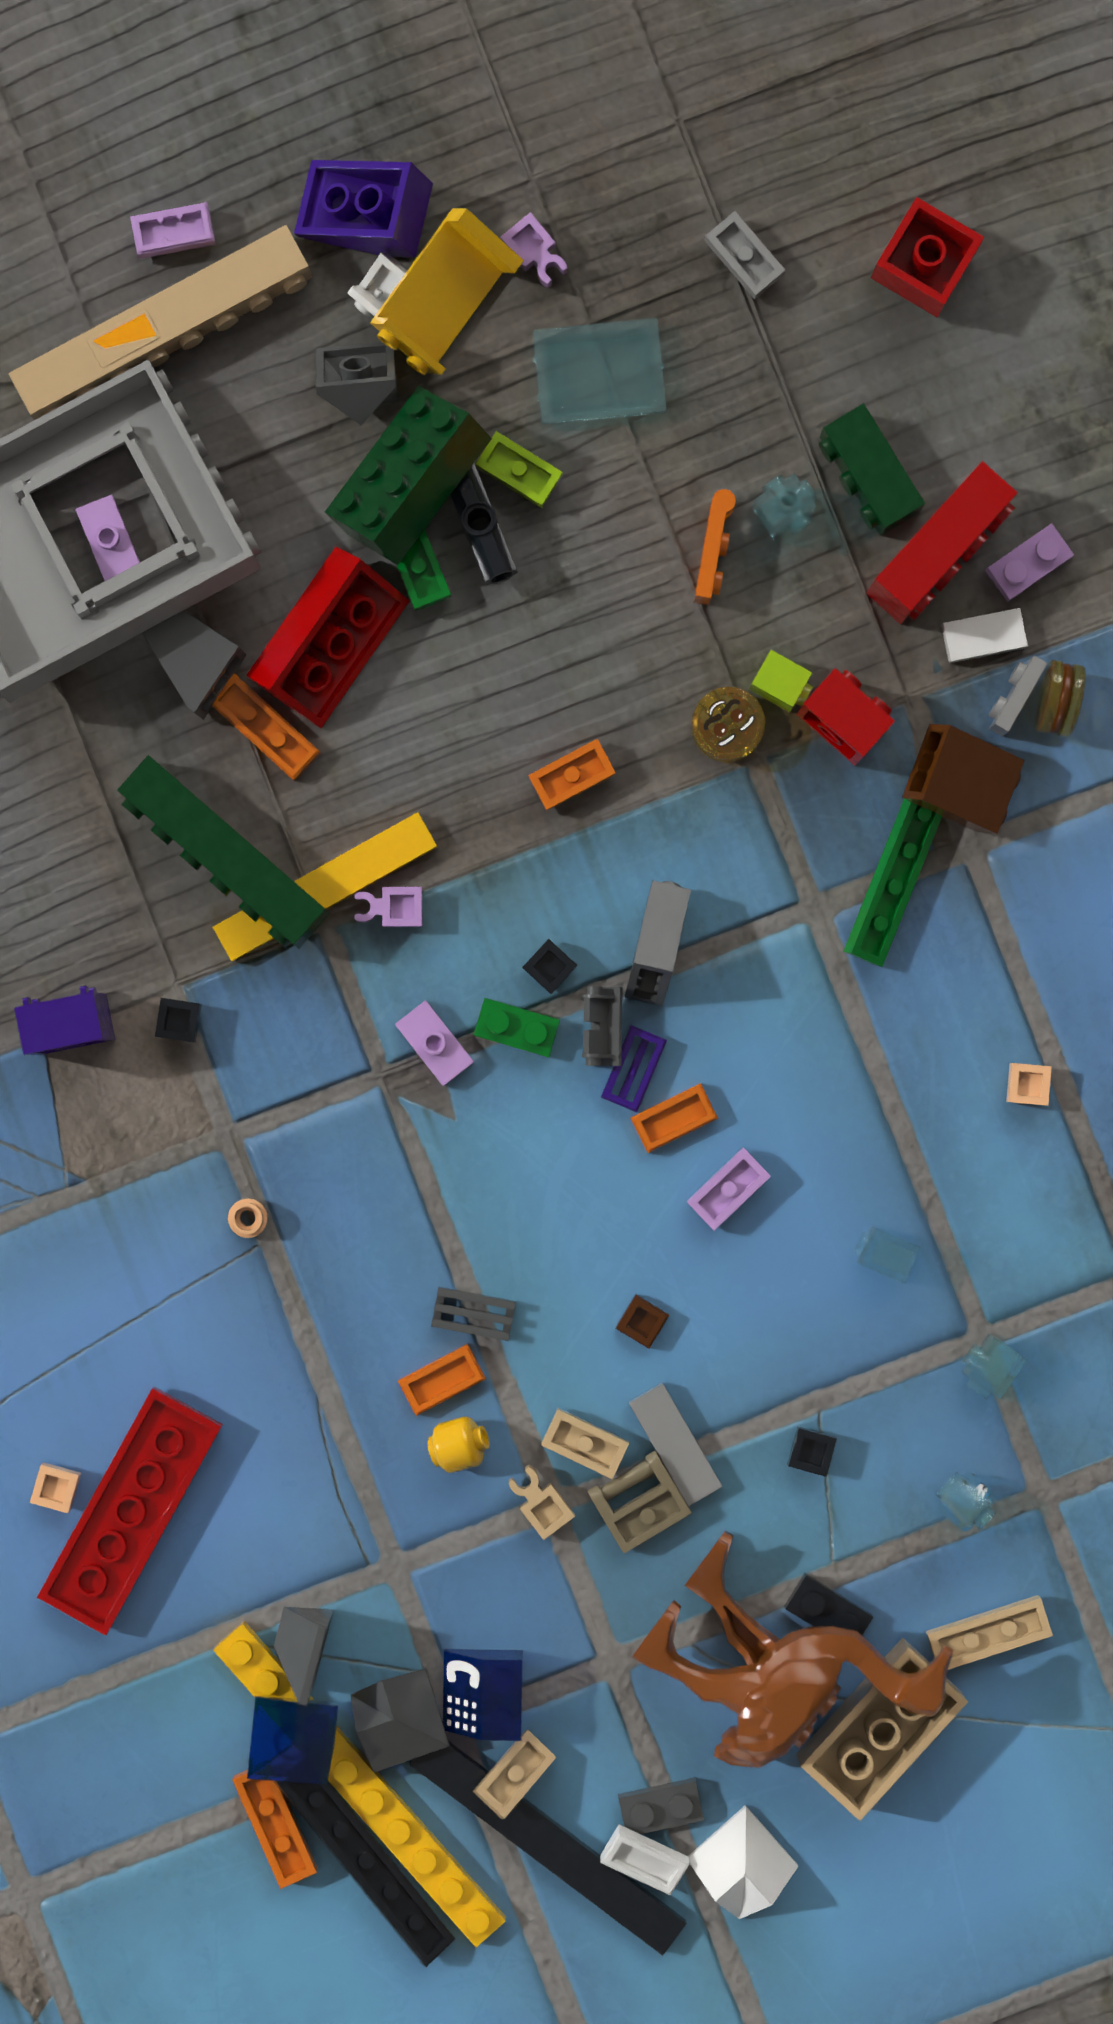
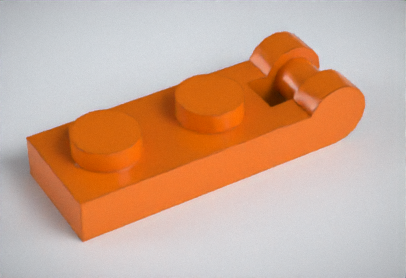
M727 489L718 490L712 498L694 603L709 605L712 594H720L723 572L716 571L718 556L726 557L730 533L723 532L725 520L732 515L736 504L735 495Z

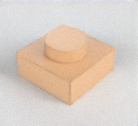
M1010 1063L1006 1102L1048 1106L1052 1066Z
M43 1462L39 1468L30 1503L69 1513L73 1505L81 1473Z

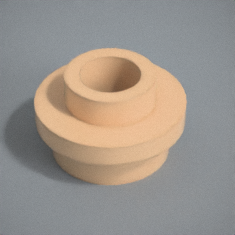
M251 1198L237 1201L231 1207L228 1214V1223L231 1230L243 1238H252L259 1235L265 1229L268 1222V1214L263 1204ZM246 1210L252 1211L255 1215V1222L252 1225H246L242 1222L241 1216Z

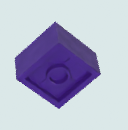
M88 986L79 987L80 994L43 1002L40 999H33L31 1001L30 997L22 998L23 1006L14 1007L23 1055H43L116 1040L107 994L97 992L96 987L88 988Z

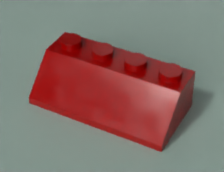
M335 547L246 676L273 697L321 729L410 600L363 560Z

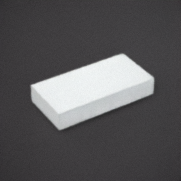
M1020 608L946 622L941 625L949 663L1028 647Z
M619 1824L600 1855V1863L671 1896L689 1866V1857Z

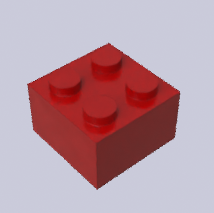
M916 197L876 263L871 279L938 318L985 237Z
M834 668L803 703L796 715L855 766L895 720L889 716L892 710L885 702L876 696L871 700L860 690L862 683L847 670L841 673Z

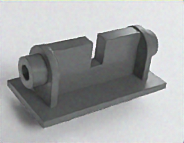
M587 986V994H583L584 1022H591V1030H584L582 1058H586L585 1066H621L623 987Z

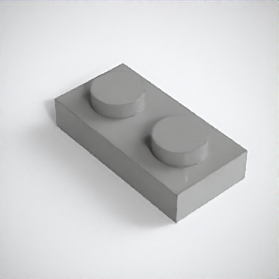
M736 211L705 235L704 241L754 300L785 274L786 270Z
M1033 656L1026 664L1021 661L1017 664L1008 680L1013 685L1006 698L1001 695L999 696L988 715L994 719L989 730L1000 736H1004L1009 732L1048 663Z

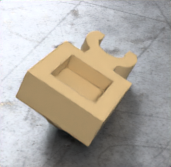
M527 1465L525 1471L531 1477L530 1484L520 1486L512 1477L509 1479V1486L516 1495L525 1496L527 1501L520 1506V1510L541 1538L545 1540L574 1518L575 1513L552 1483L541 1489L538 1485L539 1476L537 1471L531 1465Z

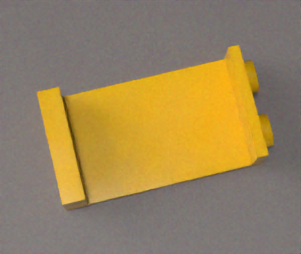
M452 208L370 324L379 331L377 337L381 342L393 350L399 348L408 356L406 362L415 371L422 375L426 373L442 375L446 368L439 363V360L501 274L515 273L524 260L467 208Z

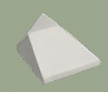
M746 1805L688 1855L690 1865L715 1902L738 1919L773 1905L798 1868V1864Z

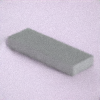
M663 1382L629 1401V1405L688 1507L723 1487Z

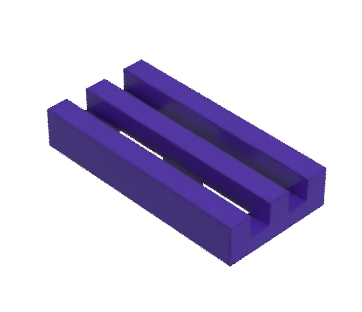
M631 1025L622 1045L621 1066H613L601 1098L637 1113L667 1040ZM636 1035L642 1038L620 1093L616 1096L611 1092ZM649 1042L655 1043L657 1045L633 1102L626 1100L627 1094Z

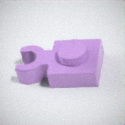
M531 212L500 237L506 245L524 260L520 265L524 271H527L533 265L536 266L538 279L543 286L549 288L552 285L550 277L545 273L547 268L556 267L563 275L567 273L566 262L560 256L549 253L555 248V241Z
M382 887V898H375L368 892H358L355 894L356 900H367L370 903L368 913L355 914V920L359 922H369L376 916H382L383 927H422V887Z

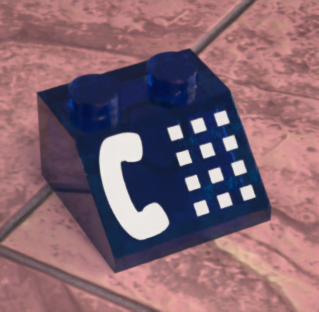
M444 1649L443 1724L445 1731L478 1740L521 1741L523 1650Z

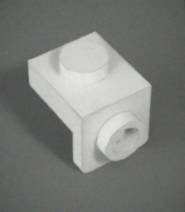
M387 252L380 253L361 283L352 286L348 291V294L356 300L354 303L356 308L366 316L373 318L405 275L407 269Z

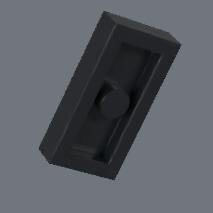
M806 1573L803 1574L784 1605L787 1611L813 1627L836 1626L856 1630L861 1635L864 1634L873 1619L871 1613Z

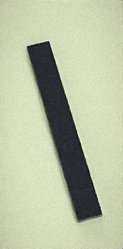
M450 1741V1746L410 1760L409 1765L662 1956L685 1927L686 1919L629 1876L600 1863V1854L524 1797L505 1819H501L473 1792L489 1771Z

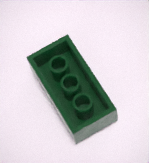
M418 386L325 510V513L348 536L398 565L492 438L470 413Z

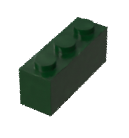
M864 403L823 427L819 436L822 440L819 442L820 450L829 463L835 461L842 473L839 476L840 482L849 496L855 494L863 507L859 509L861 517L869 529L876 528L881 536L922 510L925 505L924 500Z

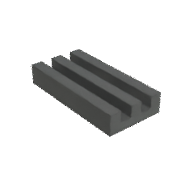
M438 1287L431 1327L509 1341L516 1301ZM445 1297L507 1308L506 1315L444 1304ZM443 1312L504 1325L503 1330L441 1319V1315Z

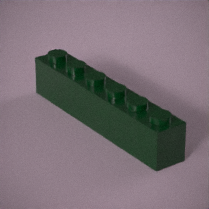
M149 755L117 789L126 798L121 804L138 820L143 815H146L155 823L150 830L167 845L172 840L177 842L184 849L179 856L197 871L202 865L213 874L209 882L226 897L233 891L243 900L238 907L255 922L260 917L264 918L273 926L268 933L285 948L291 942L300 949L330 915L322 905Z

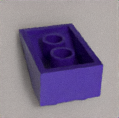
M311 160L294 234L299 238L375 255L387 252L392 257L416 258L433 182L411 162Z

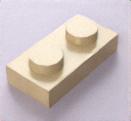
M557 1408L541 1442V1446L613 1479L629 1446V1441Z
M525 1730L473 1792L501 1819H505L556 1759V1756L529 1730Z

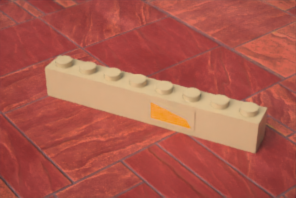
M284 225L8 374L28 412L36 420L148 359L153 368L163 364L169 359L170 353L180 348L187 350L197 346L203 341L204 335L215 329L224 331L238 322V317L249 311L256 313L266 309L272 304L273 298L284 292L287 294L298 292L307 285V280L312 278L309 266L287 225Z

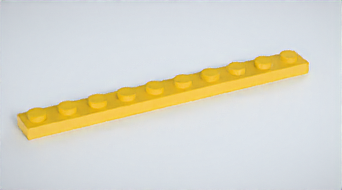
M245 1621L215 1646L213 1651L301 1751L309 1757L317 1769L476 1948L506 1922L504 1913L379 1772L374 1773L370 1762L312 1696H310L307 1706L298 1704L281 1661Z

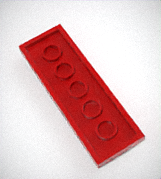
M153 1387L37 1598L106 1636L223 1424L164 1391Z

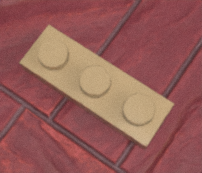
M1039 1595L926 1631L934 1659L944 1646H948L953 1650L948 1670L1053 1636Z

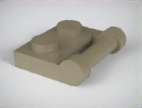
M656 1450L645 1456L647 1460L602 1487H599L597 1484L587 1490L623 1554L692 1514ZM655 1473L660 1484L613 1511L608 1502L609 1500Z

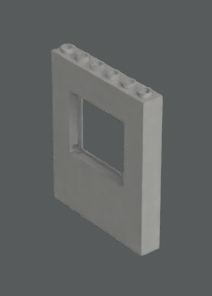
M149 359L0 438V694L9 703L261 569L255 558V555L261 553L250 531L242 534L237 524L244 520L232 498L225 502L220 490L224 489L226 485L215 466L209 469L206 467L202 458L209 454L198 433L190 437L185 427L192 423L180 401L173 405L168 396L169 393L174 391L163 369L155 372ZM126 443L178 542L90 590L81 593L30 494ZM185 552V557L179 558L177 556L178 554ZM93 600L95 605L88 607L87 603Z

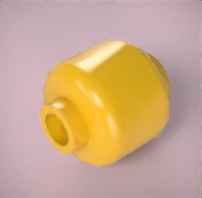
M466 1416L437 1424L432 1436L428 1438V1450L433 1464L436 1467L441 1466L447 1473H455L479 1466L484 1459L485 1450L489 1449V1437L484 1426L478 1427L472 1418Z

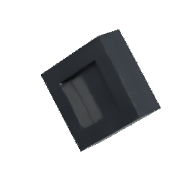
M548 939L522 968L546 991L552 994L578 965Z
M161 998L155 1037L196 1043L202 1004Z
M797 1426L787 1465L827 1477L837 1438Z

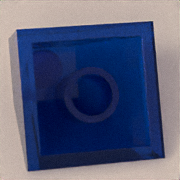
M255 1696L247 1779L327 1784L335 1744L338 1705L331 1701L309 1700L307 1706L298 1704L297 1699Z

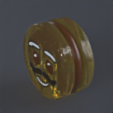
M1051 660L1042 679L1036 707L1035 728L1038 732L1057 733L1058 736L1069 737L1073 733L1084 696L1086 671L1083 665L1074 663L1072 665L1068 663L1063 664L1062 661Z
M721 687L707 693L697 704L691 720V733L696 746L704 755L718 762H735L750 755L758 746L765 730V716L760 703L749 692L737 687Z

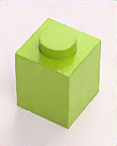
M770 650L749 690L790 712L795 703L802 706L810 694L813 686L807 683L812 672Z

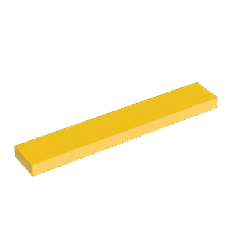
M417 812L294 882L327 910L436 849L437 845L420 814ZM243 911L212 927L232 962L274 939L268 933L273 927L262 917L255 922Z

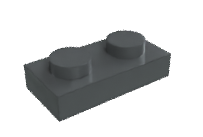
M695 1777L618 1794L624 1826L639 1834L704 1821Z

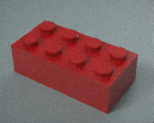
M982 461L875 578L866 594L900 625L908 616L915 621L935 598V595L931 592L932 589L935 587L941 592L962 568L958 561L962 559L967 563L989 538L984 532L989 530L993 534L1013 512L1015 507L1010 502L1018 492Z

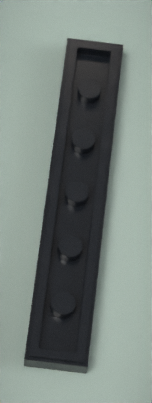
M303 1754L274 1781L423 1966L427 1967L455 1940V1937L307 1755Z

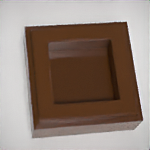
M635 1294L615 1329L650 1349L668 1319L669 1314Z

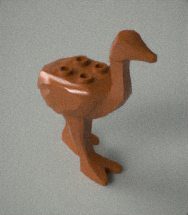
M725 1530L684 1586L715 1608L722 1619L728 1642L744 1657L747 1665L728 1669H709L694 1664L677 1654L673 1640L681 1605L673 1600L632 1656L633 1659L643 1665L682 1682L703 1701L721 1703L737 1713V1725L729 1727L722 1734V1743L716 1745L714 1757L730 1765L760 1768L787 1754L793 1744L800 1749L813 1731V1725L818 1719L815 1715L818 1713L824 1717L838 1698L836 1695L840 1691L841 1686L837 1684L843 1662L848 1661L857 1666L869 1681L897 1706L915 1714L933 1717L940 1710L945 1700V1683L953 1650L948 1646H944L938 1656L925 1668L914 1673H907L893 1667L856 1630L836 1626L805 1627L779 1639L750 1617L725 1589L724 1572L733 1535Z

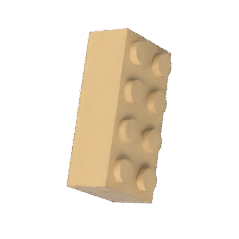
M904 1638L884 1657L893 1667L907 1673L917 1672L930 1663ZM866 1677L796 1755L800 1766L861 1821L963 1709L968 1701L961 1690L946 1678L945 1700L940 1710L933 1717L915 1714L891 1702Z

